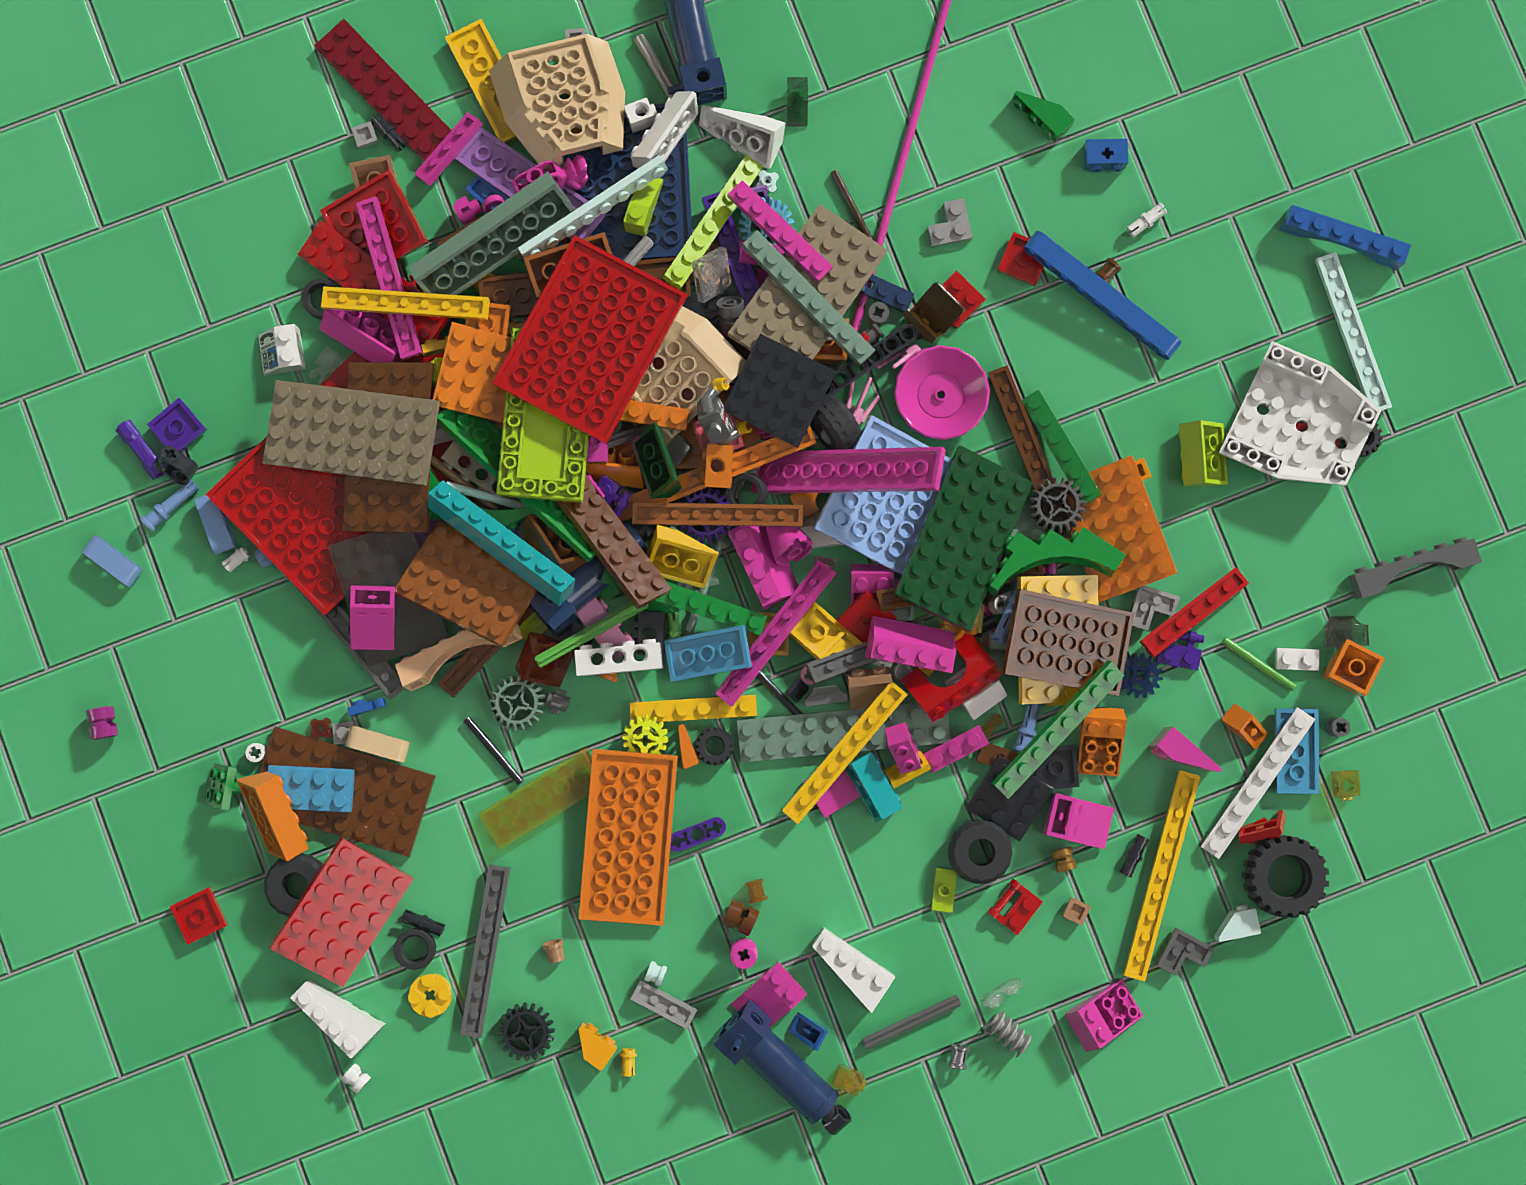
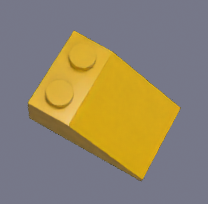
M657 525L646 555L663 578L705 589L718 557V552L678 530Z

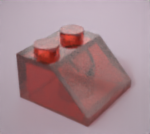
M529 632L515 670L522 680L560 688L575 653L574 649L540 668L535 661V657L559 644L560 641L548 635Z

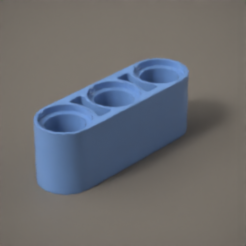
M206 495L195 498V504L213 552L217 555L237 547L227 516Z
M95 534L82 550V553L128 587L132 586L143 571L141 567Z

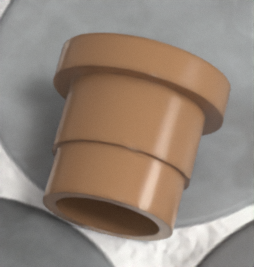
M553 939L542 944L549 963H557L565 959L562 948L564 944L563 939Z

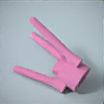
M912 344L909 348H904L901 352L876 366V368L879 369L902 356L892 366L895 369L921 349L916 344Z
M871 377L868 378L857 405H852L851 408L854 382L849 387L846 406L859 425L861 422H865L866 417L880 399V396H876L863 413L864 410L860 407L872 381Z

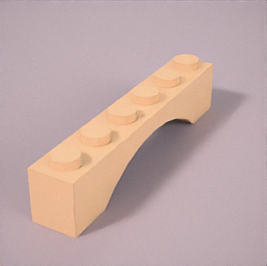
M518 624L503 647L523 639ZM464 629L451 638L440 640L437 645L423 648L420 653L414 656L403 658L395 666L402 686L412 692L429 684L439 668L460 651L473 646L496 644Z

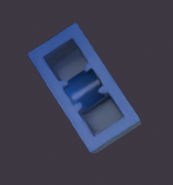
M1086 139L1083 145L1084 170L1101 172L1102 169H1110L1111 172H1120L1125 169L1129 163L1128 139Z

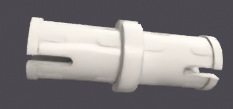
M1158 203L1147 213H1142L1139 219L1126 227L1128 232L1132 231L1129 234L1134 238L1147 227H1152L1155 221L1168 213L1166 208L1162 209L1164 205Z

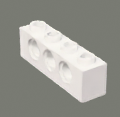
M655 639L643 640V644L635 645L634 641L622 642V646L613 647V643L600 644L601 648L592 649V645L579 646L580 650H574L577 676L663 669L661 643H656ZM637 650L645 651L646 657L643 661L635 660L634 654ZM619 651L623 652V662L615 663L613 655ZM597 653L603 656V662L600 665H594L592 662V657Z

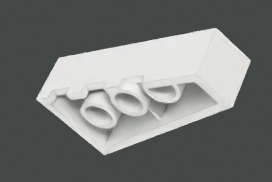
M313 980L305 982L290 997L350 1058L354 1057L386 1025L384 1022L375 1019L364 1010L358 1009L352 1003L343 1000Z

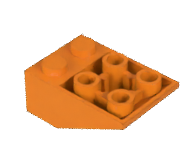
M1095 707L1079 724L1077 749L1078 774L1119 776L1127 724L1124 709Z

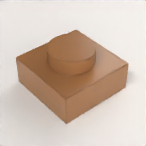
M1070 897L1062 916L1079 925H1083L1091 906Z

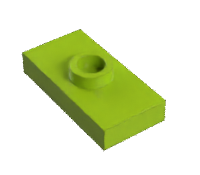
M935 869L931 910L953 913L957 873L954 870Z

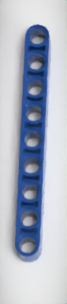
M1035 231L1023 247L1031 257L1160 357L1170 360L1182 342L1177 336L1043 232Z

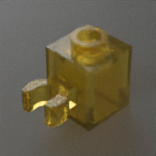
M839 1064L832 1085L839 1090L857 1096L859 1091L863 1092L867 1080L864 1079L865 1075L863 1072Z

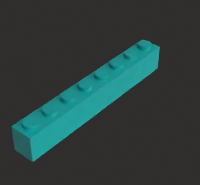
M442 480L428 493V508L555 604L560 606L573 593L575 579L445 481Z

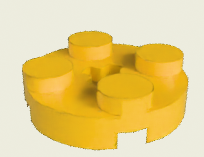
M425 974L417 978L411 985L408 1000L413 1010L421 1016L430 1018L442 1014L452 1001L451 986L447 979L439 974ZM434 990L436 999L427 1000L425 992Z

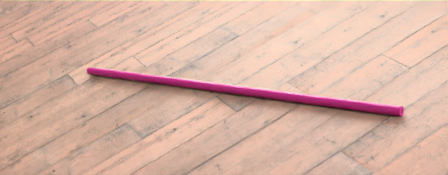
M943 0L875 241L882 247L952 0ZM868 282L867 287L871 289L872 283ZM860 294L852 327L857 332H859L868 297Z

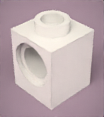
M647 98L624 106L625 116L633 133L653 126L657 111L654 104H649ZM640 113L646 114L644 116H637Z

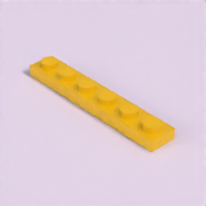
M756 695L740 696L733 707L720 697L630 703V718L637 722V716L640 715L643 720L646 715H649V720L657 717L656 722L757 716Z

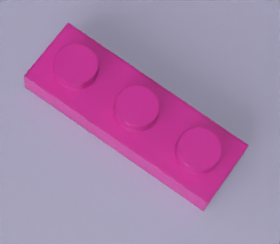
M980 725L929 750L923 755L929 763L932 773L988 745L989 742Z

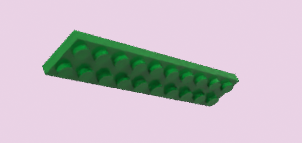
M449 409L438 414L437 425L498 480L502 430L491 420ZM518 498L587 563L596 557V554L556 501Z

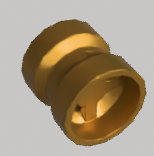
M1071 846L1051 852L1052 858L1056 861L1055 868L1057 873L1077 868L1076 861L1072 858L1073 851Z

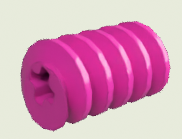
M741 938L735 941L731 948V961L736 967L741 969L753 966L758 956L756 944L748 938ZM744 949H747L748 955L741 957L740 951L743 952Z

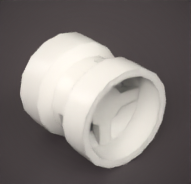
M356 1063L341 1078L345 1084L351 1085V1090L355 1094L371 1079L367 1073L360 1071V1067Z

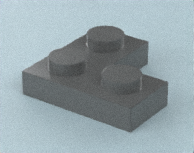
M1175 927L1156 965L1176 976L1186 957L1205 967L1214 948Z

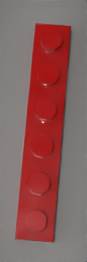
M1235 567L1144 637L1140 644L1154 658L1242 590L1249 582Z

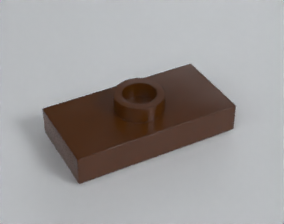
M989 743L980 748L976 761L992 766L999 754L1012 762L1019 753Z

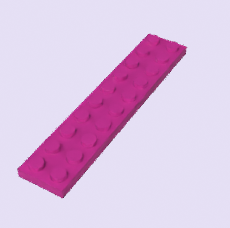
M943 447L796 451L761 465L760 469H756L755 475L765 482L768 494L939 491L946 450ZM751 482L750 491L753 494H758L756 485Z

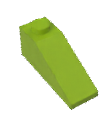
M654 179L642 190L634 192L623 221L626 232L646 236L663 179Z

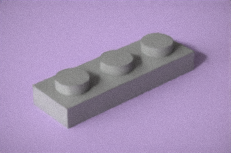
M640 980L631 997V1000L685 1029H688L697 1011L696 1008L643 980Z

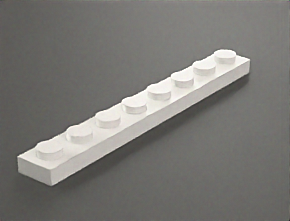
M1298 707L1294 710L1201 845L1202 848L1218 859L1221 857L1309 730L1315 718Z

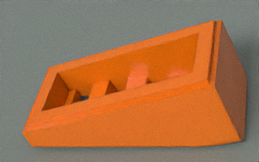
M682 724L679 725L678 732L682 767L684 770L699 764L700 761L687 729Z

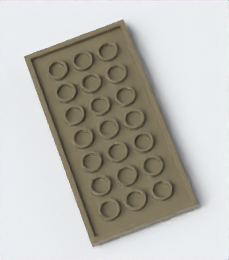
M819 204L799 234L833 266L832 270L817 283L789 255L784 253L783 257L843 317L888 250ZM770 275L727 334L737 343L752 351L761 333L811 359H814L829 337Z
M276 380L263 464L427 486L440 402L438 400Z

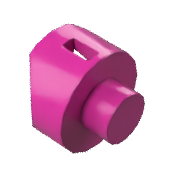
M466 196L456 200L453 206L459 220L465 225L476 220L475 215L482 212L477 199L468 202Z

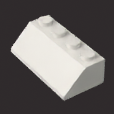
M693 91L676 92L673 97L668 98L665 103V109L661 114H657L651 129L645 131L642 142L639 146H635L631 152L632 164L635 168L642 167L658 155L662 157L664 162L667 160L698 115L696 93Z

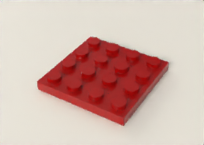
M390 169L320 210L328 226L371 255L356 203L376 196L379 200L396 262L429 243Z

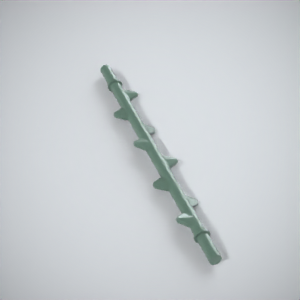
M751 469L741 474H756L757 470ZM745 481L741 482L736 488V498L740 504L742 503L739 501ZM721 533L718 534L720 541H716L713 550L718 552V557L705 589L700 588L696 592L706 595L710 586L719 585L720 583L714 575V571L721 551L731 547V543ZM691 613L686 631L694 632L699 615Z

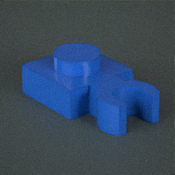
M379 698L370 702H365L362 699L352 702L353 706L348 707L347 710L349 716H356L386 707L387 704L385 698Z

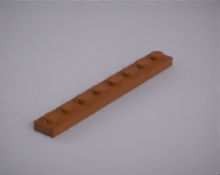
M633 503L632 524L803 527V505Z

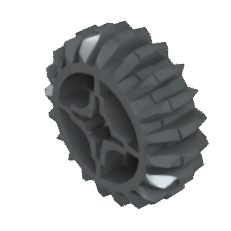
M1054 477L1053 484L1048 479L1045 480L1046 487L1038 484L1037 487L1041 492L1033 490L1032 494L1037 498H1030L1029 502L1035 505L1029 506V510L1036 511L1031 514V518H1039L1035 522L1037 526L1042 522L1044 523L1043 531L1049 526L1053 531L1057 528L1058 534H1062V527L1065 528L1066 532H1070L1069 524L1076 528L1078 524L1075 520L1080 522L1083 520V517L1079 514H1085L1086 510L1080 507L1085 506L1086 501H1079V498H1082L1084 494H1076L1080 487L1076 486L1072 489L1073 481L1065 485V478H1062L1061 482L1058 483L1057 478ZM1052 490L1062 491L1058 497L1045 495ZM1068 494L1074 501V511L1065 502ZM1061 498H1063L1061 501L1062 504L1060 506L1063 507V509L1058 508V510H1056L1054 514H1052L1054 510V505H1052V503L1056 504L1060 501ZM1041 500L1044 501L1050 509V513L1047 517H1045V515L1041 511ZM1058 514L1070 517L1062 522L1052 521Z

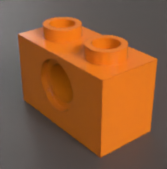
M707 444V448H703L702 460L706 461V469H702L701 482H705V487L731 488L734 445ZM716 459L723 463V468L720 472L714 471L711 466L712 462Z

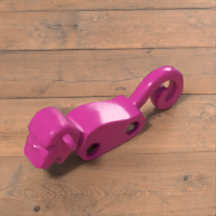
M582 155L575 156L573 161L567 158L562 167L554 161H544L519 174L512 181V187L516 194L543 174L549 172L561 189L566 185L568 188L579 190L586 185L588 180L586 173L587 163ZM552 165L551 169L544 170L545 166ZM520 179H527L525 183L518 184ZM499 195L487 197L482 205L485 214L493 210L492 206H498L503 203V198Z

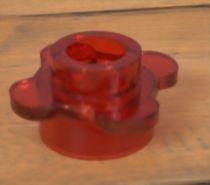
M324 718L323 720L312 719L310 722L311 737L314 739H319V737L330 738L332 736V731H330L331 720L329 718Z

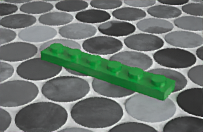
M1038 389L1022 399L1025 409L1068 481H1073V489L1076 486L1080 487L1076 494H1084L1082 498H1079L1080 501H1086V505L1101 497L1102 493L1040 390Z

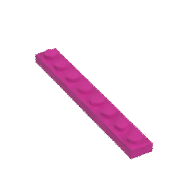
M375 196L357 202L356 205L381 290L405 292L378 198ZM388 314L401 359L404 361L422 355L423 352L412 315Z
M820 560L815 564L749 649L752 667L732 671L715 694L733 707L836 575L833 570Z

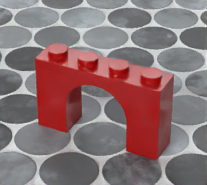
M970 632L955 641L956 653L966 664V672L959 682L949 687L934 686L918 668L901 679L906 691L932 723L943 718L946 713L960 706L963 701L977 694L980 689L994 682L1002 675L996 662Z

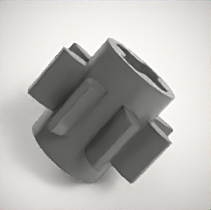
M556 688L555 692H549L546 706L550 707L549 712L560 715L561 711H567L571 697L566 696L567 691Z

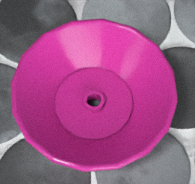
M942 345L922 349L906 360L897 375L894 391L898 412L907 425L925 437L940 440L963 436L977 426L988 408L990 395L986 373L976 359L959 348ZM937 393H944V398H938Z

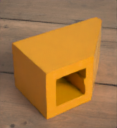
M588 1022L587 1025L582 1023L579 1027L583 1057L587 1062L602 1071L617 1049V1046L614 1045L616 1041L608 1035L603 1037L597 1033L598 1028Z

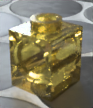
M1359 770L1331 771L1333 797H1341V801L1354 800V796H1361ZM1345 780L1350 783L1348 791H1345L1342 787Z

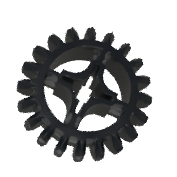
M527 1002L523 1003L522 1009L519 1004H515V1012L509 1008L507 1009L509 1016L505 1014L501 1016L502 1020L506 1023H498V1027L503 1028V1030L498 1031L497 1035L504 1036L498 1043H506L502 1050L505 1052L508 1048L511 1049L509 1057L517 1053L516 1060L518 1061L522 1055H524L525 1061H529L530 1054L536 1060L538 1058L537 1052L543 1056L545 1051L542 1047L546 1049L551 1047L546 1041L554 1040L553 1036L548 1035V1033L555 1032V1028H548L554 1021H546L550 1014L546 1012L542 1015V1006L535 1011V1003L531 1004L530 1009H528ZM524 1015L533 1016L540 1023L530 1024L524 1018ZM517 1017L519 1028L514 1033L509 1034L510 1024ZM522 1027H525L526 1030L533 1029L528 1034L530 1037H527L526 1034H519L524 1029ZM543 1029L542 1040L535 1047L533 1035ZM512 1040L524 1041L529 1049L517 1046Z

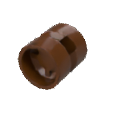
M732 899L722 925L731 929L736 927L739 933L749 937L760 911L752 907L744 908L743 903Z

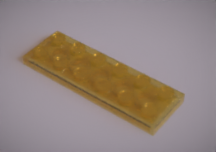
M588 747L478 813L499 850L589 796L592 754Z

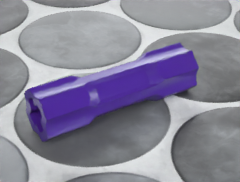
M127 420L118 425L115 431L123 442L129 445L151 479L155 480L162 477L164 473L158 471L154 466V460L157 455L153 453L141 437V433L131 420Z

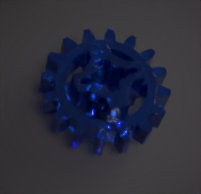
M1136 653L1132 654V659L1127 656L1123 673L1125 676L1122 679L1123 685L1121 690L1127 689V696L1134 693V698H1138L1140 694L1142 698H1147V692L1150 695L1155 694L1153 688L1159 689L1160 685L1157 684V681L1163 680L1162 677L1158 676V673L1163 671L1156 668L1159 664L1158 661L1152 663L1153 658L1149 656L1146 659L1145 653H1141L1139 658ZM1135 662H1143L1147 665L1140 667ZM1127 669L1129 670V678H1128V679H1126V671H1127ZM1146 671L1141 676L1142 679L1134 680L1138 675L1137 672ZM1151 672L1153 674L1152 682L1149 680ZM1135 684L1140 685L1143 690L1135 689L1132 686Z

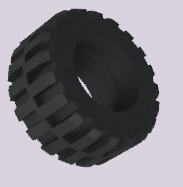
M1280 835L1275 839L1266 838L1265 841H1259L1255 844V849H1250L1247 853L1249 858L1244 860L1242 865L1245 866V872H1241L1242 878L1245 879L1243 884L1244 890L1248 891V898L1256 904V907L1278 917L1297 918L1301 914L1306 915L1310 913L1311 908L1316 909L1320 905L1318 900L1325 898L1327 893L1323 892L1324 888L1329 887V881L1326 880V875H1329V869L1324 867L1326 860L1318 854L1319 850L1315 846H1311L1310 842L1298 837ZM1282 856H1289L1300 864L1303 877L1299 889L1294 894L1284 897L1275 894L1271 890L1267 875L1269 867L1274 860Z

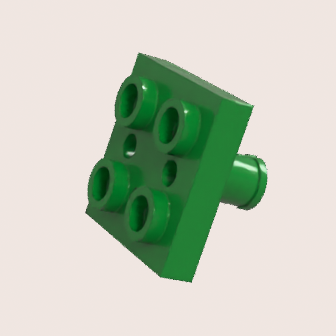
M214 763V767L211 768L209 774L211 780L210 789L206 792L208 806L229 810L232 794L242 795L238 783L234 782L237 768Z

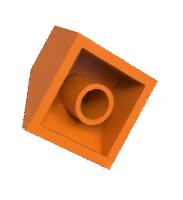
M1345 639L1330 659L1322 678L1359 697L1367 696L1385 658L1349 639Z

